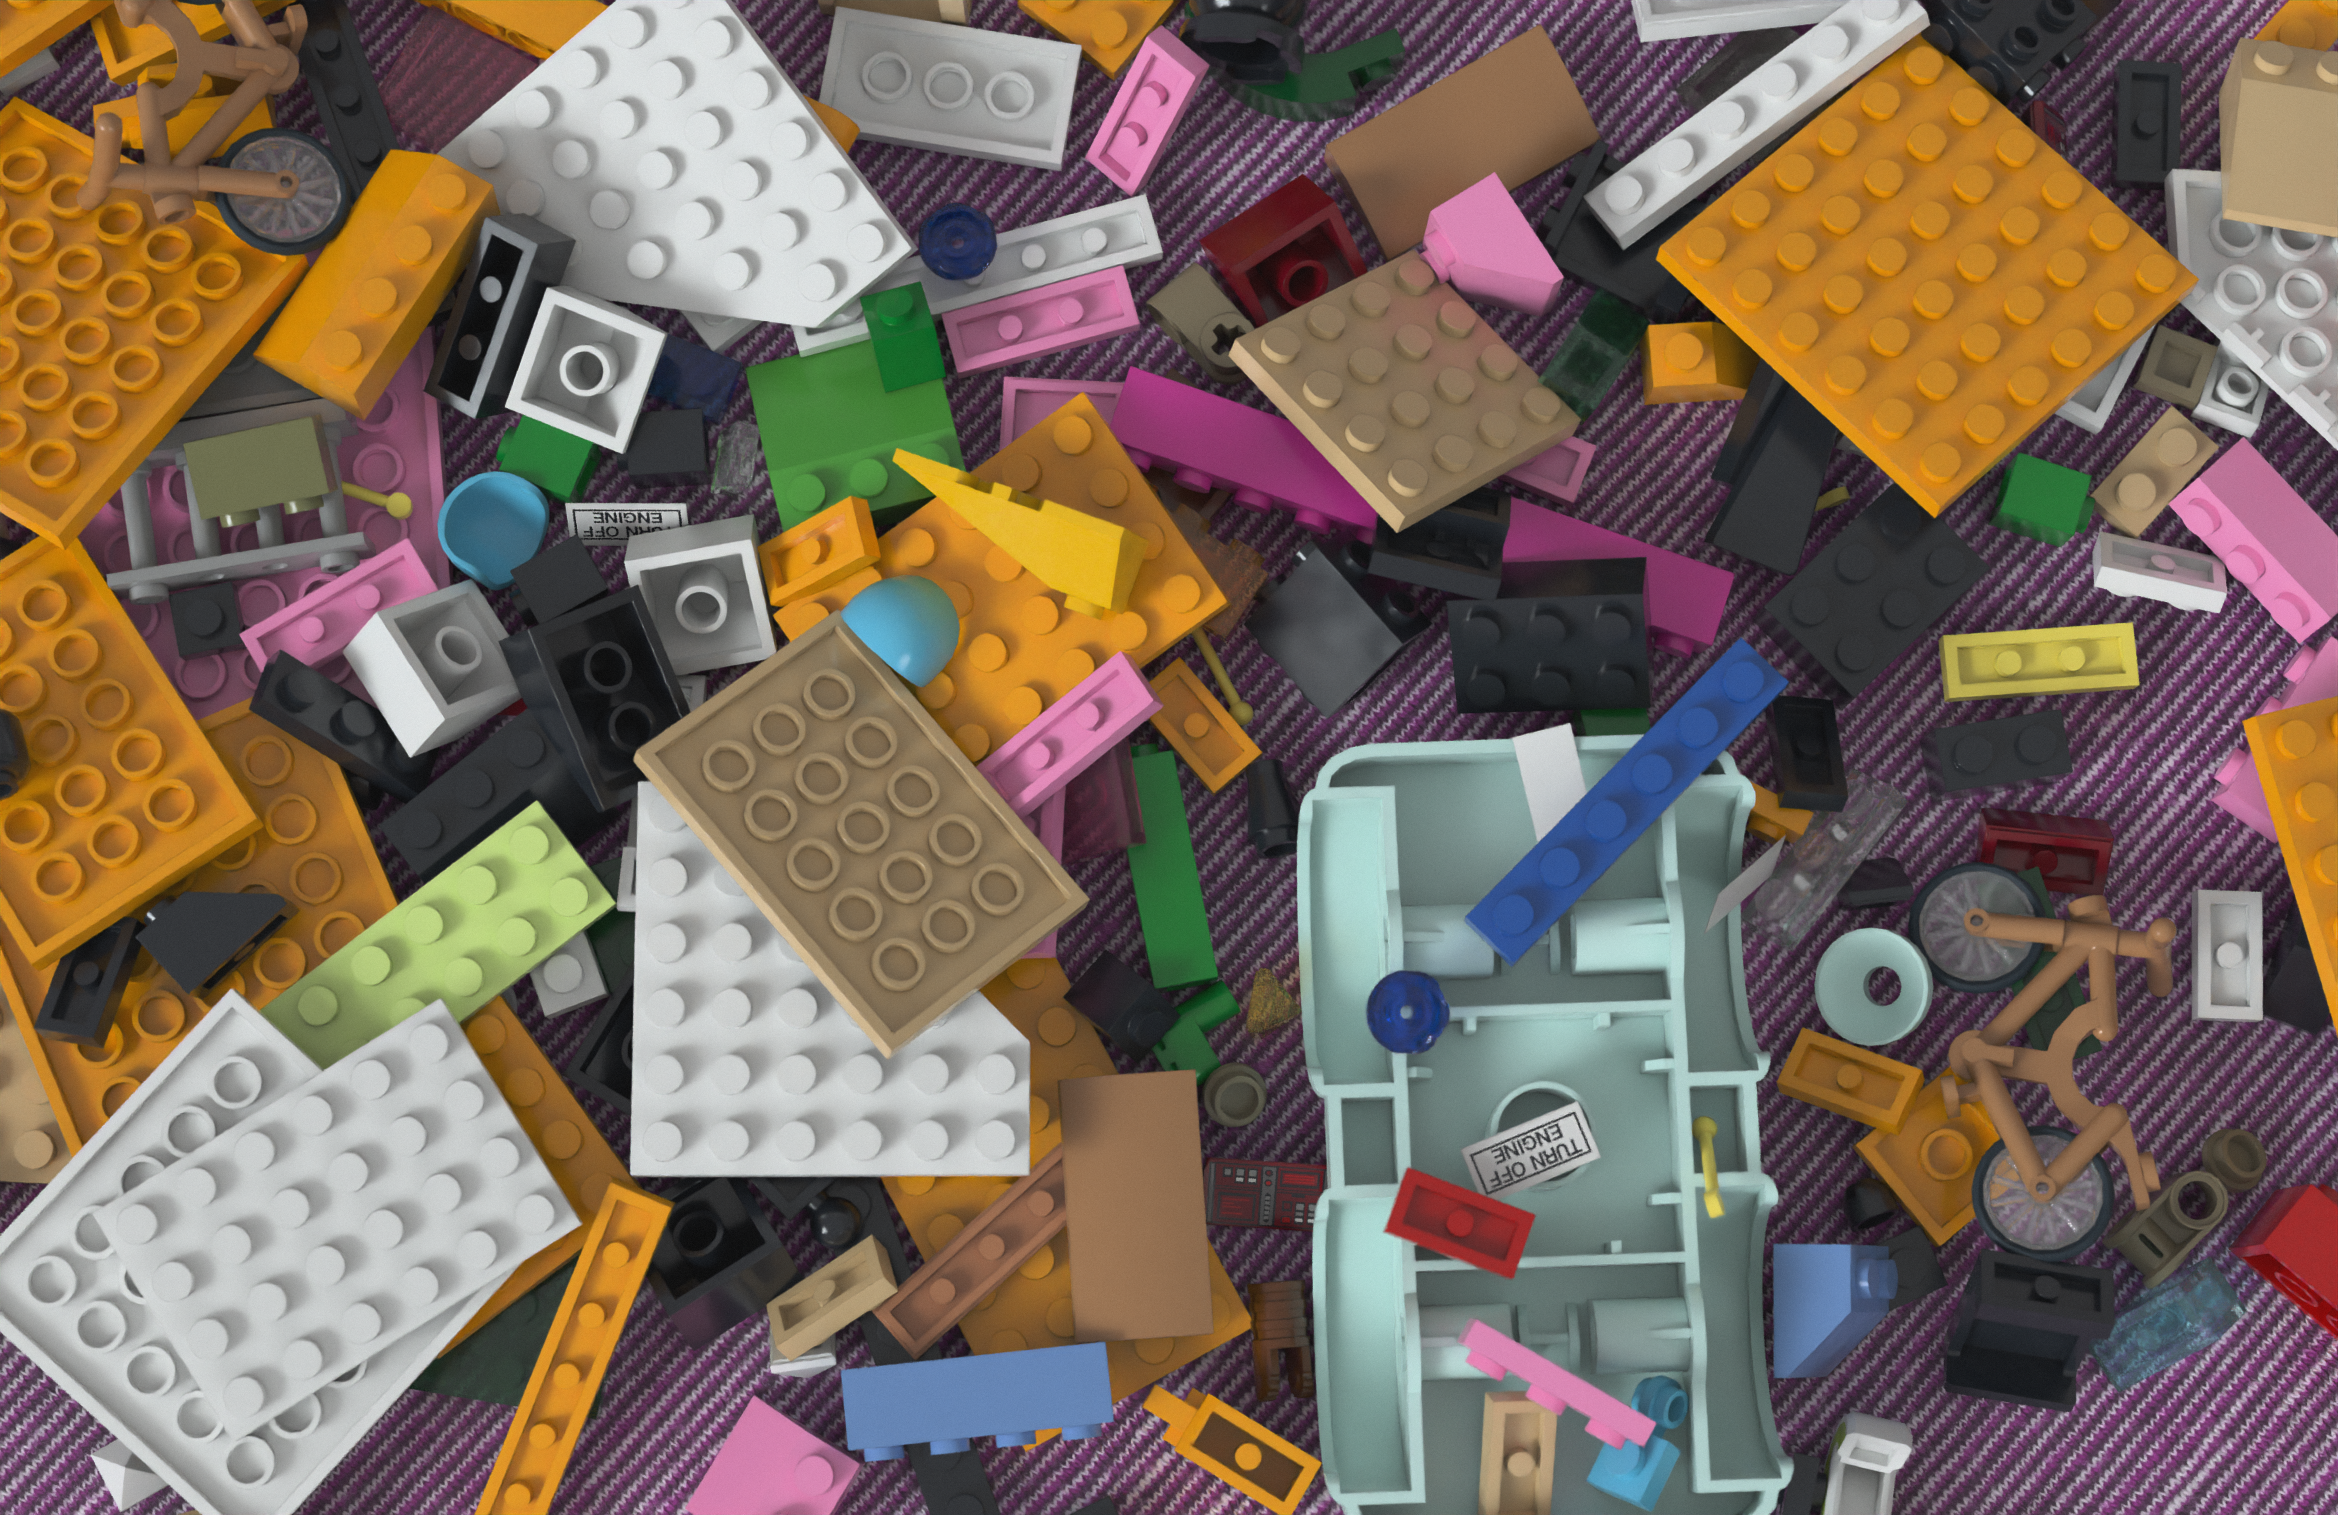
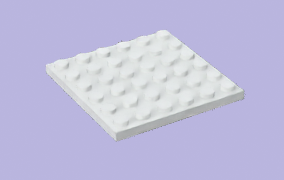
M233 988L225 994L0 1235V1332L200 1514L292 1515L522 1263L233 1443L92 1215L95 1211L324 1070L241 993Z

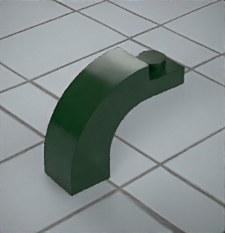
M1189 2L1185 3L1184 22L1189 18L1195 17L1190 9ZM1397 28L1333 52L1322 54L1305 53L1302 72L1298 75L1291 70H1287L1284 83L1278 85L1252 86L1224 82V69L1209 66L1207 71L1219 86L1232 97L1260 113L1289 121L1322 122L1354 114L1357 96L1354 88L1361 86L1363 91H1371L1392 82L1397 77L1396 72L1402 70L1406 50Z

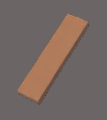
M1060 1142L1030 1169V1176H1022L904 1281L898 1287L897 1293L884 1300L880 1306L872 1310L914 1360L923 1355L1067 1225L1062 1143Z

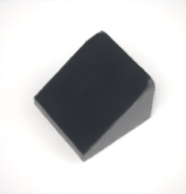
M1887 857L1841 862L1834 867L1839 909H1843V912L1900 906L1914 895L1913 885L1896 858Z

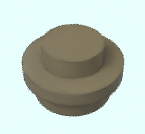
M1228 1063L1215 1069L1205 1081L1202 1091V1101L1207 1113L1214 1121L1227 1127H1240L1254 1121L1262 1112L1267 1099V1089L1263 1078L1254 1068L1243 1063Z
M2221 1129L2210 1135L2202 1147V1162L2206 1172L2220 1179L2228 1192H2245L2254 1187L2261 1179L2267 1162L2266 1153L2261 1142L2250 1132L2242 1129Z

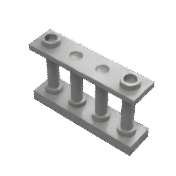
M322 398L177 422L121 486L132 570L106 574L108 587L123 599L129 598L131 604L149 605L168 600L170 591L319 566H321V571L324 573L347 572L359 566V560L376 556L375 544L363 531L349 534L336 447L342 444L341 437L359 435L356 416ZM321 414L338 485L337 490L322 495L324 507L319 508L323 538L285 544L280 504L258 508L261 520L256 521L260 549L222 555L217 517L201 520L183 443ZM176 465L178 470L184 471L196 559L158 566L146 478L152 476V469Z

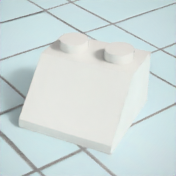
M568 285L547 287L505 407L624 454L626 453L668 333L626 308Z
M754 514L629 536L624 564L630 588L636 585L639 586L676 676L766 660L777 652L772 607L757 548L761 544Z
M473 579L376 612L342 651L410 758L461 738L522 698L498 642L509 637Z

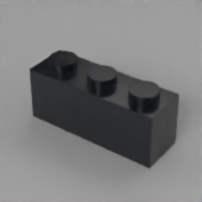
M525 213L485 217L423 391L474 419L513 412V410L506 408L505 405L546 288L560 286L576 240Z

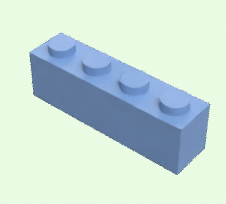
M1106 1342L841 1370L848 1451L864 1449L865 1462L905 1458L903 1445L930 1442L931 1455L971 1451L970 1437L996 1435L997 1448L1036 1444L1035 1430L1061 1428L1063 1441L1102 1437L1101 1423L1114 1422Z

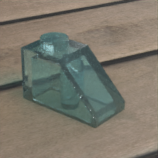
M2209 1256L2161 1282L2115 1313V1326L2109 1339L2092 1338L2088 1349L2119 1393L2216 1342L2247 1312V1309Z

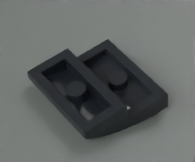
M1481 486L1398 533L1376 513L1368 573L1495 602L1502 577L1503 546L1510 526L1512 493Z

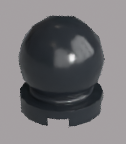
M1189 0L1190 9L1195 17L1187 19L1182 24L1178 39L1210 66L1224 69V82L1252 86L1278 85L1284 83L1287 70H1291L1298 75L1302 72L1305 43L1304 38L1295 29L1305 20L1311 0Z

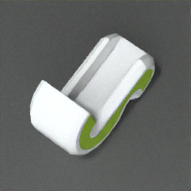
M1855 1411L1841 1419L1832 1437L1824 1464L1823 1473H1826L1827 1482L1820 1515H1891L1897 1469L1902 1468L1912 1451L1913 1436L1905 1423Z

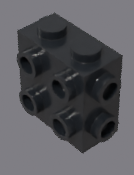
M1918 0L1925 7L1924 9L1930 22V26L1921 31L1922 38L1943 55H1948L2005 107L2017 97L2024 104L2031 101L2052 79L2047 70L2053 65L2061 72L2069 67L2088 47L2089 44L2081 37L2098 18L2081 0Z
M1349 529L1344 530L1328 541L1317 535L1305 544L1291 559L1297 569L1288 578L1281 573L1260 590L1254 599L1261 606L1244 623V626L1257 639L1263 652L1281 666L1299 687L1303 697L1310 704L1317 707L1326 719H1329L1358 699L1432 625V622L1420 610L1416 599L1407 590L1401 588L1392 578L1368 573L1371 548L1358 540Z

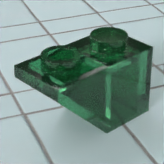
M1598 288L1537 381L1554 391L1581 419L1579 425L1582 426L1596 410L1630 359L1651 322L1601 288Z

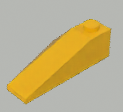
M896 448L892 459L896 464L1046 585L1067 594L1063 607L1101 620L1105 608L1123 614L1149 543L1147 539L1119 525L1046 499L1043 503L1040 499L997 482L988 483L980 480L981 478Z

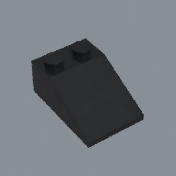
M638 585L498 641L524 703L598 813L638 796V781L650 780L633 761L636 750L691 712Z

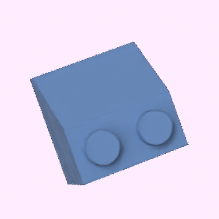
M1773 1244L1774 1378L1827 1377L1889 1313V1299L1895 1298L1898 1287L1897 1267L1895 1261L1889 1259V1247L1852 1244Z

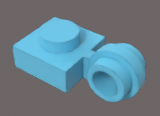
M1659 1375L1653 1379L1645 1378L1638 1384L1632 1397V1409L1657 1422L1644 1447L1626 1440L1620 1451L1604 1443L1586 1480L1599 1491L1652 1512L1681 1453L1672 1443L1662 1439L1666 1429L1678 1427L1683 1422L1688 1411V1395L1681 1389L1680 1384L1676 1380Z

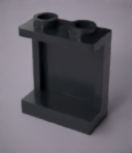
M1598 139L1589 156L1578 151L1562 183L1563 186L1571 189V192L1562 209L1550 205L1538 227L1536 235L1544 243L1543 246L1564 277L1658 324H1673L1690 291L1656 260L1659 248L1719 197L1711 194L1706 204L1694 198L1623 250L1588 209L1583 196L1627 165L1607 154L1609 144Z
M1981 1248L1944 1336V1389L1949 1393L2071 1412L2076 1404L2077 1370L2092 1338L2108 1340L2115 1326L2113 1270L2066 1262L2041 1261L2029 1256Z

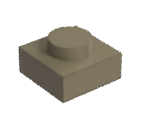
M2158 325L2152 333L2132 388L2192 410L2198 404L2218 347Z

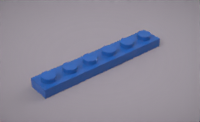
M1740 638L1465 916L1464 922L1513 967L1786 689L1790 682L1744 639Z

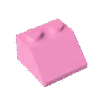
M1495 172L1430 211L1422 243L1424 252L1420 254V258L1432 268L1435 278L1440 284L1447 282L1462 299L1539 317L1552 311L1564 276Z
M754 1395L685 1509L693 1515H835L865 1462Z

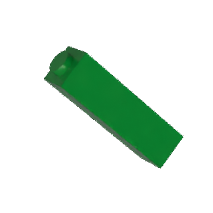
M1145 744L1120 751L1121 760L1110 762V774L1152 986L1160 994L1214 984L1218 980V972L1173 750L1159 753L1157 744Z

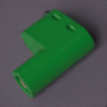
M1222 979L1175 1006L1174 1009L1181 1017L1151 1049L1163 1071L1195 1070L1197 1087L1204 1084L1209 1075L1215 1069L1222 1066L1204 1034L1241 1012L1233 995Z

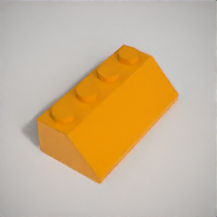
M391 149L350 209L344 226L327 243L253 353L254 359L358 418L365 420L470 262L485 217L501 215L493 185L438 154Z

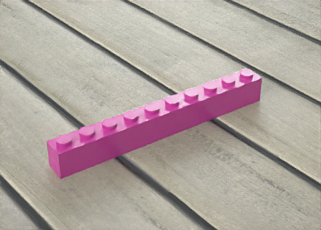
M1130 366L1110 427L1141 472L1147 473L1150 466H1154L1174 473L1173 482L1189 490L1209 493L1212 486L1235 494L1233 502L1245 509L1269 514L1271 507L1294 514V524L1315 533L1328 535L1331 528L1340 531L1349 529L1358 540L1371 548L1377 512L1290 420ZM1511 497L1510 526L1503 546L1502 563L1647 557L1652 638L1656 639L1654 647L1674 656L1690 658L1692 651L1700 654L1713 645L1735 573Z

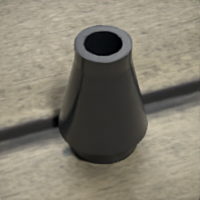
M1269 759L1249 765L1245 769L1248 781V843L1254 845L1257 856L1264 859L1281 858L1297 853L1298 820L1301 807L1285 775L1282 761Z

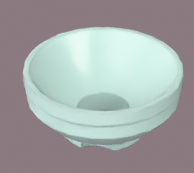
M1864 928L1842 935L1822 955L1816 970L1814 987L1816 1002L1821 1015L1836 1033L1856 1044L1867 1046L1886 1045L1906 1037L1926 1017L1932 1002L1933 980L1927 959L1920 949L1908 938L1891 930ZM1881 967L1893 969L1901 981V993L1898 999L1887 1006L1873 1000L1868 987L1870 976Z

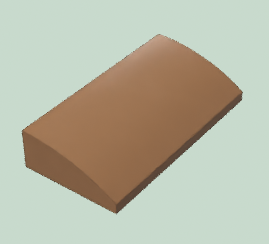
M1539 24L1328 143L1325 148L1324 161L1383 258L1388 263L1423 243L1431 210L1495 172L1510 194L1574 158L1578 151L1583 153L1595 146L1597 140H1601V137L1565 64L1544 28Z
M1195 1070L1120 1074L1057 1081L1074 1343L1214 1334Z

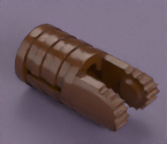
M1305 1280L1247 1284V1291L1250 1293L1249 1312L1252 1315L1250 1324L1251 1331H1253L1251 1343L1255 1394L1259 1402L1274 1401L1279 1396L1280 1369L1278 1348H1285L1287 1380L1289 1381L1288 1387H1290L1291 1393L1297 1399L1314 1396L1310 1336L1307 1334V1327L1309 1325L1305 1309L1307 1308V1300L1304 1297V1289H1306Z

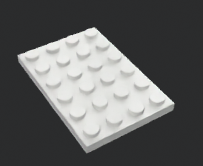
M443 998L431 1003L92 1213L233 1443L583 1224Z

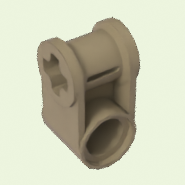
M1193 262L1145 303L1146 307L1161 329L1175 343L1183 347L1208 377L1216 383L1224 385L1239 384L1248 379V376L1228 356L1230 351L1223 352L1220 356L1218 355V344L1223 342L1230 348L1233 346L1236 338L1254 330V327L1227 298L1214 278L1202 266Z
M2188 1171L2169 1176L2160 1184V1190L2153 1191L2149 1195L2150 1208L2137 1211L2136 1207H2134L2103 1238L2102 1243L2109 1250L2117 1248L2143 1274L2141 1282L2149 1290L2169 1277L2188 1257L2191 1249L2226 1214L2229 1202L2227 1190L2220 1179L2211 1173ZM2189 1182L2199 1186L2204 1192L2206 1199L2203 1212L2195 1219L2186 1216L2178 1203L2179 1192Z

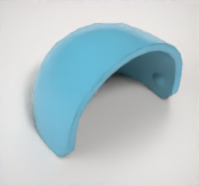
M497 471L481 473L462 482L446 498L439 513L437 523L438 538L443 551L459 570L491 590H501L515 582L510 573L512 569L537 556L549 525V505L543 493L536 486L519 476Z
M901 575L879 580L858 592L840 612L846 624L873 652L900 675L919 687L928 685L944 669L953 656L958 643L959 619L951 599L939 585L920 576Z

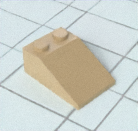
M2240 37L2219 92L2222 218L2338 238V51L2326 52L2290 46L2278 41H2260Z

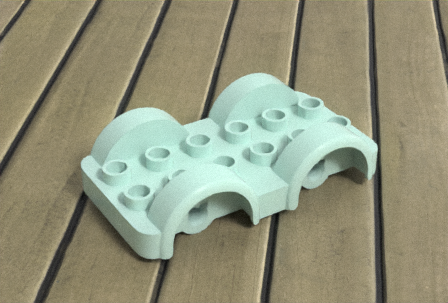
M1645 734L1574 737L1587 793ZM1513 739L1373 743L1350 747L1330 758L1319 771L1315 788L1309 790L1303 798L1299 812L1297 836V909L1302 1024L1308 1078L1314 1092L1319 1097L1324 1098L1328 1189L1318 1199L1313 1224L1312 1270L1316 1391L1320 1448L1325 1484L1330 1496L1336 1503L1341 1504L1344 1515H1477L1485 1392L1527 1391L1531 1384L1508 1371L1500 1382L1465 1362L1471 1350L1459 1344L1457 1340L1469 1318L1481 1321L1631 1408L1634 1391L1645 1378L1653 1379L1659 1375L1676 1380L1680 1384L1681 1389L1688 1395L1689 1406L1683 1422L1674 1429L1667 1428L1662 1439L1669 1441L1677 1447L1681 1453L1652 1512L1599 1491L1586 1481L1605 1442L1584 1430L1590 1418L1566 1406L1562 1415H1557L1550 1515H1770L1776 1508L1779 1490L1785 1488L1791 1481L1794 1463L1793 1459L1784 1453L1776 1431L1769 1393L1763 1329L1762 1278L1764 1241L1769 1213L1772 1207L1778 1203V1190L1774 1181L1767 1174L1761 1173L1756 1082L1762 1080L1767 1074L1771 1057L1769 1052H1762L1755 1039L1749 1014L1742 953L1741 902L1704 934L1718 893L1741 874L1746 823L1749 813L1756 802L1752 783L1746 776L1738 773L1734 758L1726 750L1513 967L1464 922L1465 916L1538 843ZM1578 1101L1601 1158L1498 1200L1536 1214L1514 1279H1506L1383 1233L1407 1167L1478 1193L1460 1149ZM1700 1116L1710 1117L1717 1124V1134L1712 1141L1719 1191L1724 1203L1725 1215L1715 1218L1710 1217L1704 1201L1703 1193L1706 1192L1700 1144L1692 1135V1123Z

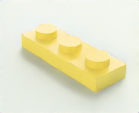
M2133 622L1943 635L1938 640L1945 702L2128 690L2140 685Z

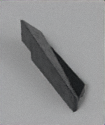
M1763 358L1759 360L1711 475V479L1731 491L1707 532L1704 542L1744 564L1793 576L1798 571L1838 428Z

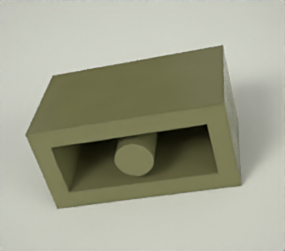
M321 414L183 443L201 520L219 516L222 528L261 520L258 508L283 503L286 515L324 507L322 495L338 489Z

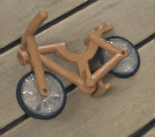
M114 0L120 21L124 26L137 28L141 24H154L169 37L176 49L178 68L172 82L164 88H160L153 82H145L136 90L145 157L144 165L120 163L123 132L122 120L112 112H105L98 117L95 125L93 161L88 180L78 190L76 195L79 206L85 210L97 209L111 194L113 188L142 190L143 194L150 195L160 224H175L194 216L196 208L193 199L194 201L214 202L217 204L224 222L237 237L250 246L270 254L284 256L305 254L321 248L332 240L344 226L350 211L351 190L348 176L340 160L329 147L315 137L298 130L281 127L260 129L246 134L234 142L221 157L218 167L204 166V163L267 94L285 93L293 87L299 75V63L295 55L299 52L308 27L304 7L301 4L288 6L282 22L266 25L251 0H177L194 5L214 4L239 44L237 47L202 41L190 19L171 0ZM203 74L243 81L171 161L166 121L178 116L197 94Z
M1984 862L1962 863L1945 869L1930 879L1918 893L1910 910L1908 921L1909 940L1920 949L1927 959L1932 977L1936 981L1960 992L1973 994L1996 992L2010 987L2025 977L2038 962L2042 951L2057 952L2058 954L1982 1031H1965L1955 1037L1950 1045L1948 1054L1950 1066L1958 1078L1969 1083L1956 1086L1954 1075L1940 1077L1945 1109L1948 1119L1961 1117L1960 1105L1981 1101L2000 1138L1982 1156L1974 1172L1971 1189L1975 1215L1979 1225L1989 1239L2007 1253L2029 1256L2041 1261L2060 1262L2077 1256L2091 1247L2104 1233L2111 1219L2115 1201L2114 1182L2108 1165L2101 1156L2109 1147L2118 1154L2126 1166L2137 1211L2150 1208L2148 1192L2160 1190L2158 1173L2152 1152H2137L2127 1110L2119 1103H2110L2105 1107L2093 1105L2080 1093L2073 1078L2072 1062L2078 1046L2090 1035L2093 1034L2098 1040L2107 1042L2113 1040L2118 1034L2116 955L2145 958L2147 988L2150 993L2156 997H2164L2171 992L2173 988L2171 952L2172 941L2177 933L2176 926L2172 920L2160 917L2151 923L2147 932L2119 929V926L2112 925L2107 900L2102 895L2087 896L2069 903L2067 908L2071 921L2046 918V912L2038 894L2026 880L2014 871L1997 864ZM2088 960L2090 1002L2075 1008L2054 1032L2048 1050L2041 1051L2005 1045ZM2002 1078L2047 1085L2058 1110L2081 1132L2077 1135L2064 1128L2047 1125L2026 1127Z

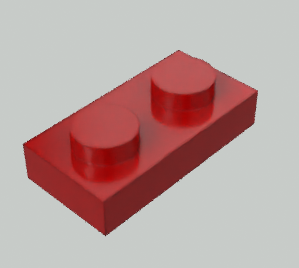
M1407 1167L1383 1233L1512 1280L1514 1279L1536 1214Z

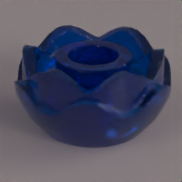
M949 203L937 210L931 217L923 221L919 230L920 256L924 264L932 273L949 281H965L979 276L990 266L997 251L996 231L992 220L984 212L977 211L962 203ZM960 239L964 242L962 248L956 249L952 246L953 241Z
M1400 970L1388 974L1375 985L1367 999L1366 1021L1376 1041L1394 1053L1420 1054L1428 1051L1434 1046L1450 1019L1449 1005L1440 990L1438 982L1430 975L1419 971ZM1407 1005L1411 1009V1015L1408 1018H1403L1401 1009Z

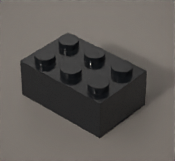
M1894 482L1762 608L1753 622L1842 711L1990 567L1939 516L1934 518L1904 489Z
M1647 557L1503 562L1501 583L1495 602L1448 592L1447 610L1458 714L1651 708L1654 657Z

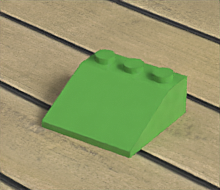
M870 339L802 358L798 354L745 367L783 532L849 496L868 500L874 528L903 521L937 497L892 460L896 448L966 472L942 378L885 393Z

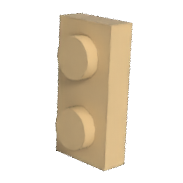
M2171 406L2089 495L2095 498L2094 510L2123 536L2137 539L2216 452L2219 446L2177 409Z
M870 1235L767 1303L766 1308L776 1348L792 1362L811 1348L824 1343L831 1335L866 1312L874 1310L884 1300L897 1293L898 1288L887 1249L873 1235Z
M1527 1391L1485 1392L1477 1515L1551 1514L1557 1414L1525 1396Z

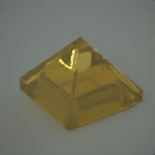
M1259 968V971L1255 973L1245 1028L1252 1038L1264 1039L1302 1013V1009L1269 969Z

